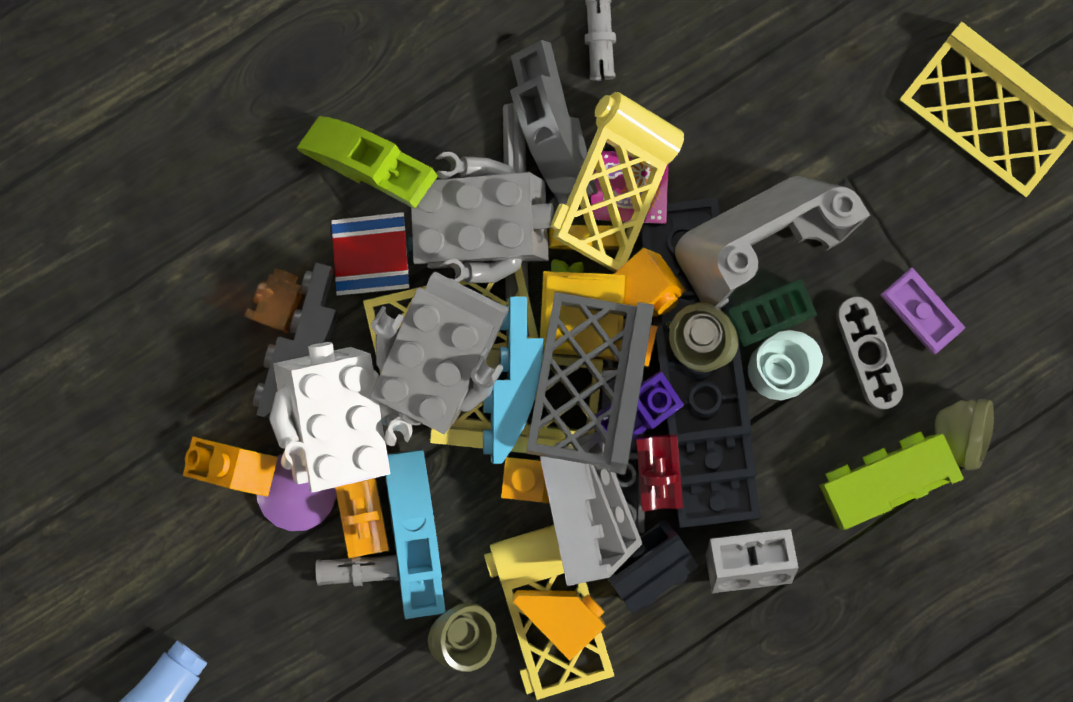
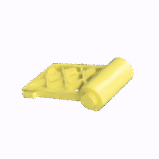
M615 92L610 96H604L597 104L595 109L597 132L566 205H558L550 227L555 229L552 236L554 239L613 272L618 271L627 263L666 166L676 157L684 140L682 130L619 92ZM606 142L615 147L620 163L605 169L601 155ZM640 162L652 170L646 184L637 187L631 165ZM622 169L628 191L614 196L607 174ZM598 178L605 200L590 205L586 188L590 180ZM630 197L634 213L630 221L622 223L616 201ZM607 205L613 227L599 232L592 211ZM583 214L590 236L579 240L570 235L568 231L574 217ZM615 233L619 244V250L615 259L605 254L601 241L602 237ZM592 242L593 247H591L587 243Z
M551 525L490 544L491 553L484 554L491 578L496 576L500 578L527 668L520 669V674L526 694L535 692L536 699L538 700L613 677V669L601 632L594 637L597 646L588 643L585 647L600 655L604 669L588 674L574 667L582 650L568 664L549 654L553 645L550 640L547 642L544 650L528 643L526 633L532 621L528 618L523 627L519 612L524 613L513 602L512 589L529 584L540 591H552L550 588L557 575L564 573L555 526ZM549 578L545 587L537 583V581ZM586 582L578 584L575 591L578 595L581 593L583 599L589 594ZM531 651L540 655L536 665L534 663ZM545 658L565 668L558 683L546 687L541 686L538 671ZM570 672L578 675V677L567 680Z

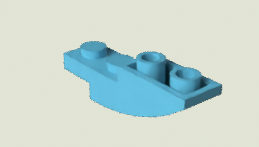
M508 297L507 306L503 305L509 308L500 330H507V347H500L499 364L503 366L502 372H507V380H496L491 395L483 400V412L491 413V430H483V454H491V462L493 464H502L516 444L533 407L539 384L544 338H527V297Z
M423 449L387 454L390 474L385 475L405 619L445 613L441 581L442 574Z

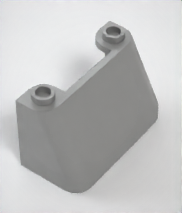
M795 176L688 231L678 241L675 247V256L700 302L709 303L721 308L729 302L727 297L736 288L747 283L755 276L758 269V259L752 248L753 244L789 226L798 242L805 239H816L822 243L823 248L827 251L843 242L870 214L860 197L851 189L806 177Z

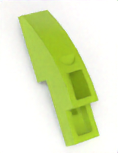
M319 116L297 147L299 152L355 182L360 183V181H363L414 209L438 176L433 168L402 153L394 143L360 127L330 117Z

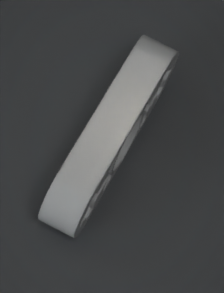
M862 297L849 298L839 306L836 320L865 400L875 409L884 410L892 408L901 400L903 387L872 304ZM850 305H854L856 310L863 309L866 316L860 320L863 331L871 327L874 335H865L853 342L851 334H857L859 331L854 321L847 322L845 315L851 312ZM864 342H872L880 349V359L874 365L864 364L858 356L859 347ZM884 365L888 373L880 374L882 383L884 385L891 384L893 387V392L888 394L889 401L886 403L882 397L875 398L873 395V390L878 388L876 377L873 376L867 380L865 372L878 370Z

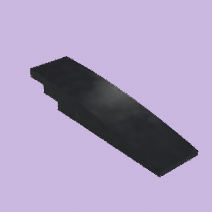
M718 198L667 204L666 224L643 223L640 230L642 248L644 247L660 254L687 290L678 298V304L671 311L657 317L652 316V325L657 326L654 343L658 372L664 374L684 404L683 407L665 419L666 435L677 434L683 500V508L677 509L679 530L755 521L761 518L750 436L752 431L739 342L737 352L731 362L716 370L696 372L683 365L675 357L669 341L670 325L676 314L684 307L700 302L677 262L675 247L680 238L688 231L720 215ZM732 294L727 297L729 302L719 309L730 319L737 332Z

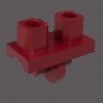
M677 434L636 437L642 512L662 508H683Z

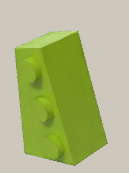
M920 431L900 440L902 448L887 454L885 448H882L862 457L865 465L854 470H850L847 464L827 473L828 481L819 486L838 528L846 530L886 513L911 499H918L928 495L929 491L949 482L954 484L963 480L962 473L944 434L924 437Z

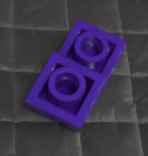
M658 372L641 382L632 440L646 429L655 428L684 406L662 372ZM612 402L594 414L597 418L611 409ZM609 418L600 423L606 432Z

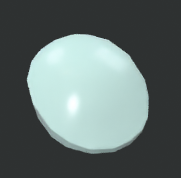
M792 330L778 332L762 342L751 354L748 375L753 387L759 394L769 399H789L798 396L813 384L822 367L823 356L819 345L805 333Z

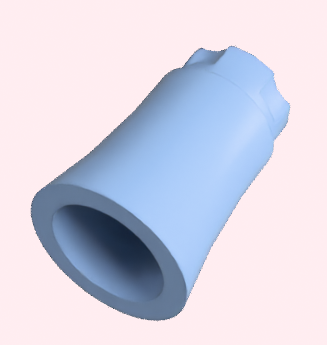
M176 641L168 653L164 652L143 679L119 702H184L200 680L198 675L202 673L207 662L187 646Z

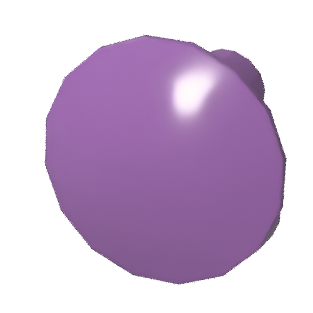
M281 454L277 456L278 459L268 497L257 495V502L263 515L275 526L288 531L308 530L321 524L333 511L336 489L334 487L310 492L308 482L303 484L294 483L292 470L285 469L281 464L283 455Z

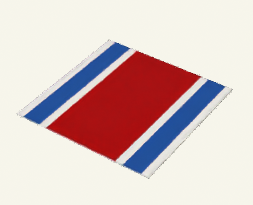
M404 212L331 220L337 295L409 288Z

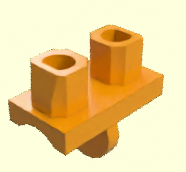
M376 478L335 487L348 558L389 551Z

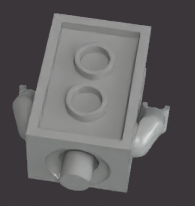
M449 151L443 152L435 158L449 161L451 170L450 172H436L437 177L441 180L433 182L415 209L411 207L414 264L428 263V268L430 269L453 268L456 275L451 280L457 283L462 279L466 283H495L518 271L522 263L549 261L547 228H552L550 225L555 213L552 203L546 204L545 181L530 172L517 173L514 167L490 158L461 157L459 159L456 154ZM456 173H459V175H460L461 177H465V178L447 179V178L453 176V175L456 174Z
M434 272L430 276L425 290L420 287L416 290L405 318L401 314H398L396 319L389 317L385 312L386 307L382 306L371 323L372 329L376 333V364L381 373L370 397L399 411V417L406 423L411 425H420L422 423L445 435L462 412L471 411L491 395L494 383L502 372L503 366L499 364L496 369L487 366L485 361L509 308Z

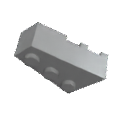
M598 432L587 434L577 439V442L586 453L603 455L604 443ZM571 444L564 448L569 450H575ZM540 456L567 586L610 577L643 544L616 474L608 472L609 468Z

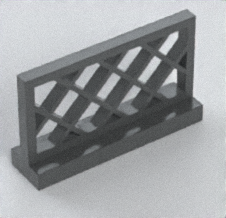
M555 292L527 444V454L609 468L608 472L625 474L654 305L638 302L637 306ZM561 305L579 308L587 320L571 331H568L559 319ZM589 310L598 311V313L592 315ZM608 314L626 316L624 330L611 339L597 322ZM592 326L604 343L586 355L573 337ZM558 328L563 336L555 341ZM622 340L621 351L619 352L614 344ZM568 341L580 359L562 371L552 358V354L555 349ZM609 349L619 362L618 369L603 378L590 360ZM585 364L597 383L579 394L566 376ZM551 367L556 375L548 380ZM616 378L613 392L608 383ZM561 380L573 399L557 410H554L545 398V393L548 388ZM602 388L612 401L611 409L596 418L584 402V399ZM578 404L590 420V423L572 434L559 416ZM544 406L549 415L541 420L542 410ZM609 418L606 432L600 423ZM553 420L566 437L565 440L554 447L536 444L539 429ZM595 427L605 441L603 455L586 453L577 442V439ZM571 444L575 450H569L564 448Z

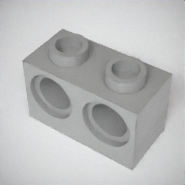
M791 529L710 539L705 554L712 593L792 584L799 568Z

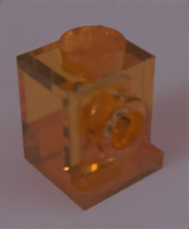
M275 268L273 275H269L267 282L261 280L253 298V303L258 305L256 311L247 309L245 317L281 332L288 333L294 312L302 297V286L296 284L298 277Z

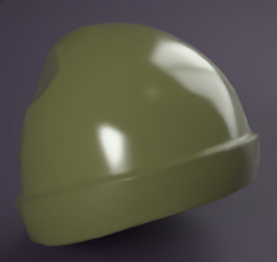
M699 302L684 307L676 314L670 325L669 341L675 357L683 365L696 372L716 370L731 362L737 352L738 336L734 325L718 307L709 303Z
M974 399L968 401L960 400L940 410L936 415L935 435L944 434L957 465L965 468V470L979 469L987 454L993 434V402L986 399H978L977 401Z
M458 604L443 613L432 625L427 640L430 653L436 661L452 670L460 672L477 670L490 660L494 651L497 638L496 627L490 614L478 604Z

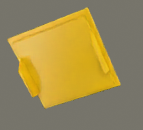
M543 271L540 338H544L543 353L545 351L555 292L624 304L625 275ZM561 305L559 319L568 331H571L587 320L579 308ZM589 310L592 315L598 313V311ZM608 314L597 321L610 339L623 331V316ZM592 326L573 337L586 355L604 343ZM558 328L555 341L563 336ZM622 340L614 344L619 352L621 351ZM568 341L553 351V354L577 355ZM609 349L598 355L614 357Z

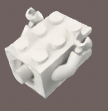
M324 342L308 346L310 356L273 363L278 391L275 393L270 423L279 446L285 448L281 464L285 469L292 470L294 483L303 484L308 482L310 492H317L390 474L386 444L389 446L395 445L396 436L393 433L395 430L400 431L404 435V440L408 442L413 430L411 424L406 423L399 417V411L370 397L379 378L378 373L373 370L370 353L352 347L334 350L332 342ZM382 424L388 426L385 435L383 432Z

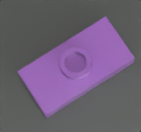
M910 268L880 294L932 355L938 353L965 329L964 325L913 268Z

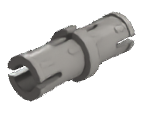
M585 0L588 21V34H585V44L589 45L590 80L601 81V64H603L605 80L614 79L612 44L616 43V33L612 32L611 0H600L599 14L597 13V1Z
M396 554L378 557L358 556L345 559L316 560V581L318 586L338 583H353L354 586H363V582L399 580Z

